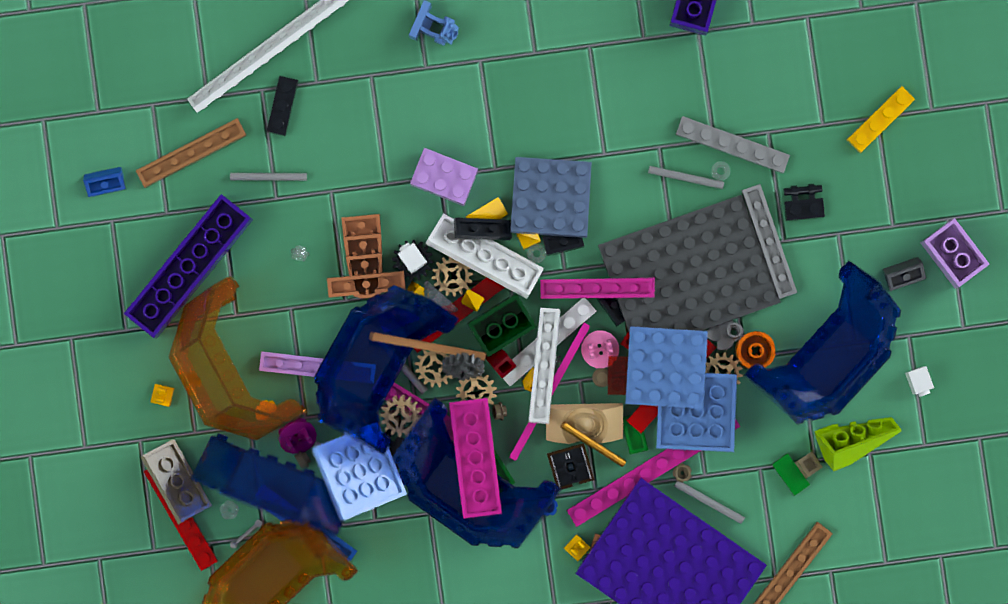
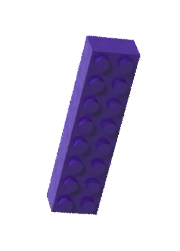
M221 194L133 301L124 315L151 337L157 339L253 219Z

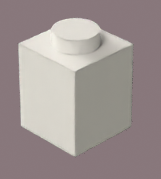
M407 243L399 249L400 253H398V256L411 274L427 264V261L414 243L411 245Z
M926 366L905 373L913 395L919 394V397L929 394V390L934 388Z

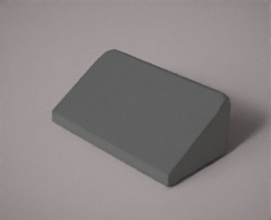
M919 257L883 269L890 291L926 279L923 263Z

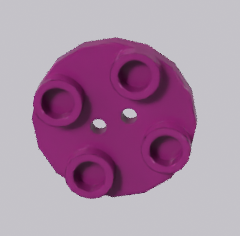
M298 418L295 421L289 422L278 431V440L281 448L291 454H298V451H301V453L307 451L314 445L317 437L314 426L304 418Z

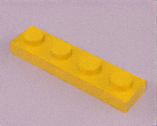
M901 86L847 141L861 153L915 98Z

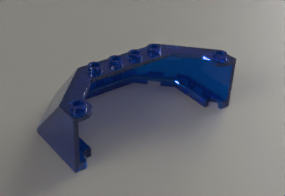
M849 260L839 270V279L843 283L839 306L825 323L817 329L815 334L786 365L765 369L761 364H755L744 374L755 387L797 425L804 423V420L807 419L813 421L824 418V415L830 413L832 415L839 414L891 356L892 351L889 348L891 341L895 339L897 331L895 323L896 319L901 315V309L878 280Z
M395 285L389 287L386 293L382 295L377 294L368 299L367 304L362 307L356 306L351 309L314 376L318 387L316 401L320 407L318 421L367 448L384 455L389 448L390 438L381 432L379 409L413 348L370 340V333L375 332L422 340L436 331L444 334L451 332L458 318L432 299Z
M434 398L392 457L394 464H398L400 469L398 474L402 483L408 489L409 493L407 496L409 501L472 546L488 544L489 547L511 545L512 548H519L542 519L562 488L548 480L543 481L539 487H516L497 474L502 514L463 518L455 447L443 420L448 410L444 403Z
M218 433L217 436H211L190 480L197 483L199 481L203 486L212 490L219 488L218 493L290 521L302 525L306 521L310 523L309 527L321 531L326 528L325 530L334 535L341 533L345 520L340 521L324 478L315 476V471L304 468L302 471L296 468L297 464L286 461L285 464L278 461V457L270 454L265 457L260 455V450L252 447L249 450L228 441V436Z

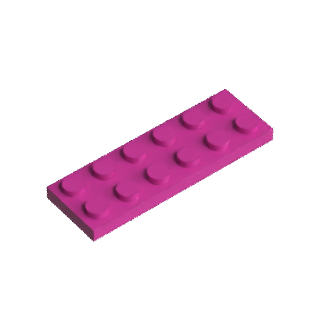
M488 398L450 402L463 518L502 514Z

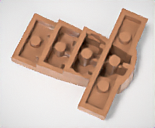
M380 214L341 217L349 276L327 278L329 298L353 295L358 298L370 299L377 297L382 292L406 290L404 270L383 272Z

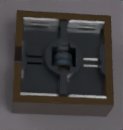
M584 443L547 453L557 491L573 487L572 484L576 482L580 485L595 480Z

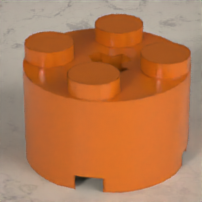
M758 331L749 332L743 335L736 344V359L739 360L741 366L749 370L766 368L775 358L774 341L766 333ZM758 347L759 355H752L753 350L751 348Z

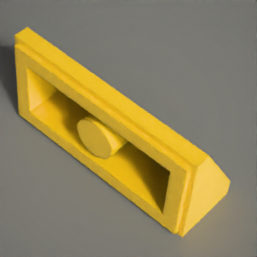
M499 197L467 215L466 218L501 219L508 215Z

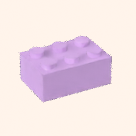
M424 148L410 184L413 187L465 206L478 173V168Z
M955 218L920 242L954 288L962 286L989 265V262Z

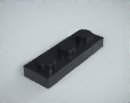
M279 76L267 127L268 133L286 136L298 80Z
M454 219L455 238L511 240L512 233H510L511 220Z

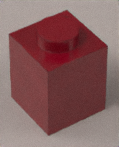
M503 349L489 357L487 355L485 357L502 379L517 367Z

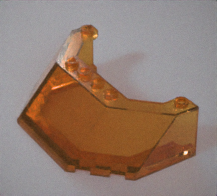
M229 276L212 285L184 305L169 359L204 425L253 440H259L289 422L307 414V411L303 405L300 406L293 399H288L276 405L250 396L215 330L221 308L236 300L234 295L236 289L240 287L236 279Z
M303 517L299 521H294L293 519L284 520L280 524L274 525L266 523L209 577L208 585L210 587L208 594H204L202 604H287L314 577L336 574L342 581H347L359 570L310 517Z

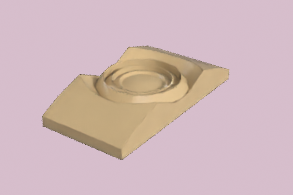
M623 403L551 405L549 424H546V440L564 444L580 441L560 428L564 421L598 443L623 439Z

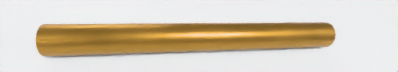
M565 421L561 424V429L621 467L626 464V460Z

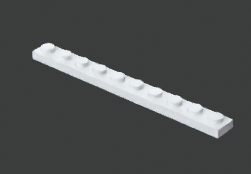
M349 0L318 1L187 100L197 113L205 109L211 102L221 97L230 88L236 86L242 79L252 74L261 65L267 63L277 53L282 52L285 47L298 40L308 30L313 29L316 24L329 17L331 13L344 6Z

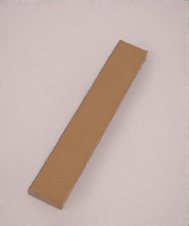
M237 118L137 169L136 173L144 188L247 135Z
M371 332L369 339L373 341L452 355L468 353L469 356L474 355L475 358L480 357V360L484 361L486 354L480 351Z
M816 522L753 604H779L833 533L819 522Z

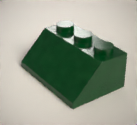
M516 293L467 323L487 357L537 327Z

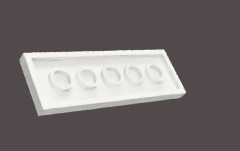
M444 213L426 242L430 247L526 299L544 270L543 267L493 240L455 238L454 219Z

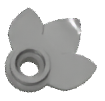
M732 320L707 330L708 339L718 342V350L730 349L733 343L738 341L744 333L742 326L734 323ZM735 330L737 334L732 335L730 331Z

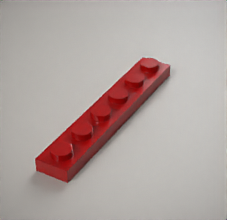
M147 469L143 471L199 569L203 571L218 562L195 519L191 517L178 524Z

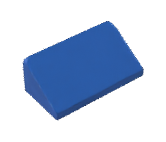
M121 167L88 173L83 178L88 197L126 189Z

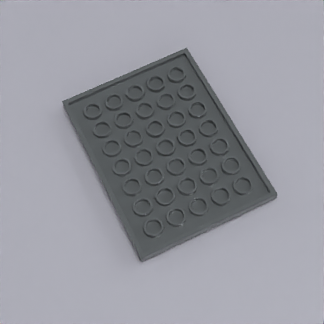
M742 195L598 245L609 278H654L655 297L617 298L629 334L630 327L703 331L781 303Z

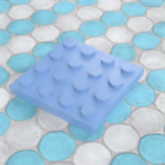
M379 422L312 448L340 521L407 494Z

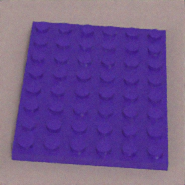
M639 478L575 574L618 604H741L767 565L651 484Z

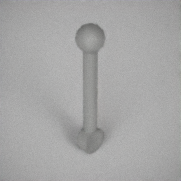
M256 520L249 530L236 541L230 543V547L235 549L240 541L254 529L261 527L263 522Z

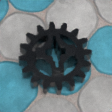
M415 240L412 241V244H415L422 256L425 255L427 264L418 269L417 273L406 272L408 271L404 263L402 266L400 265V257L398 256L400 251L394 250L397 257L392 258V261L397 263L393 265V268H399L398 271L404 270L405 279L408 276L411 282H413L414 277H417L420 281V275L427 277L425 271H431L432 268L429 264L434 263L433 260L429 259L433 254L427 253L429 247L423 248V242L417 245Z

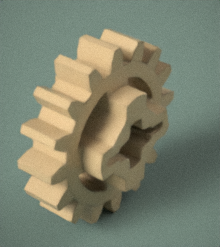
M443 257L442 264L436 263L438 269L432 270L436 273V276H432V279L437 280L434 286H440V293L445 290V296H448L450 292L453 294V297H456V292L463 295L462 289H469L467 283L473 282L469 279L470 276H473V273L468 272L469 267L453 260L451 257L447 261ZM451 263L457 264L455 268L445 266ZM463 269L465 271V281L460 278V272ZM457 271V279H452L451 281L449 280V282L447 283L449 279L448 273H454ZM440 272L445 274L443 283L440 281ZM451 284H457L458 286H460L456 289L448 288Z
M423 350L424 356L418 355L417 357L420 359V362H415V365L419 366V369L415 370V372L421 374L418 379L424 378V385L430 382L432 388L435 383H437L439 388L441 387V382L448 384L447 378H453L451 375H445L441 378L442 366L438 368V372L431 369L427 370V368L433 366V362L442 365V362L437 359L436 354L443 357H449V355ZM430 356L428 365L423 366L424 360ZM430 372L434 375L435 380L429 379L424 373Z
M723 352L722 357L718 353H715L714 359L711 356L708 357L710 362H706L705 373H709L712 366L714 369L713 373H719L718 368H720L721 370H726L725 374H730L734 369L737 379L738 377H743L739 373V370L743 368L737 367L739 360L733 361V355L727 358L726 353ZM724 360L729 362V364L726 366L720 365L718 361Z
M486 375L484 378L477 376L476 379L459 380L461 387H456V390L460 391V394H457L456 397H461V401H466L465 398L468 397L473 400L482 399L484 394L489 393L488 403L493 405L494 402L491 399L497 397V395L493 394L497 387L491 386L494 380L488 381L489 375ZM477 379L484 381L488 387L480 386ZM471 381L469 390L464 391L465 385ZM474 387H477L478 390H486L480 393L478 398L475 395H467V393L474 391Z
M403 394L400 396V399L395 395L393 401L388 399L386 401L387 405L382 406L384 412H381L380 416L384 417V419L381 421V424H387L385 430L391 429V435L397 432L398 437H401L403 433L407 437L410 431L414 433L416 427L421 425L417 420L423 418L422 415L418 414L422 409L416 408L418 402L412 403V397L406 400ZM398 404L396 410H390L392 406ZM400 411L402 413V416L404 417L403 420L401 419V416L398 415ZM413 421L410 426L405 427L406 422Z

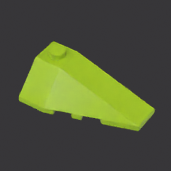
M892 417L868 420L867 423L863 424L849 422L847 426L829 425L816 430L815 436L824 460L833 471L853 464L900 433L901 428Z

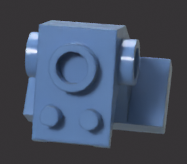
M424 0L409 33V38L417 41L421 32L435 38L434 41L440 45L445 46V43L452 45L459 29L454 24L455 20L446 16L444 19L433 16L429 13L431 3ZM433 22L443 25L440 34L430 31Z

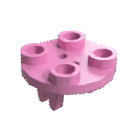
M594 331L583 340L581 354L589 366L606 368L617 360L619 344L611 333Z

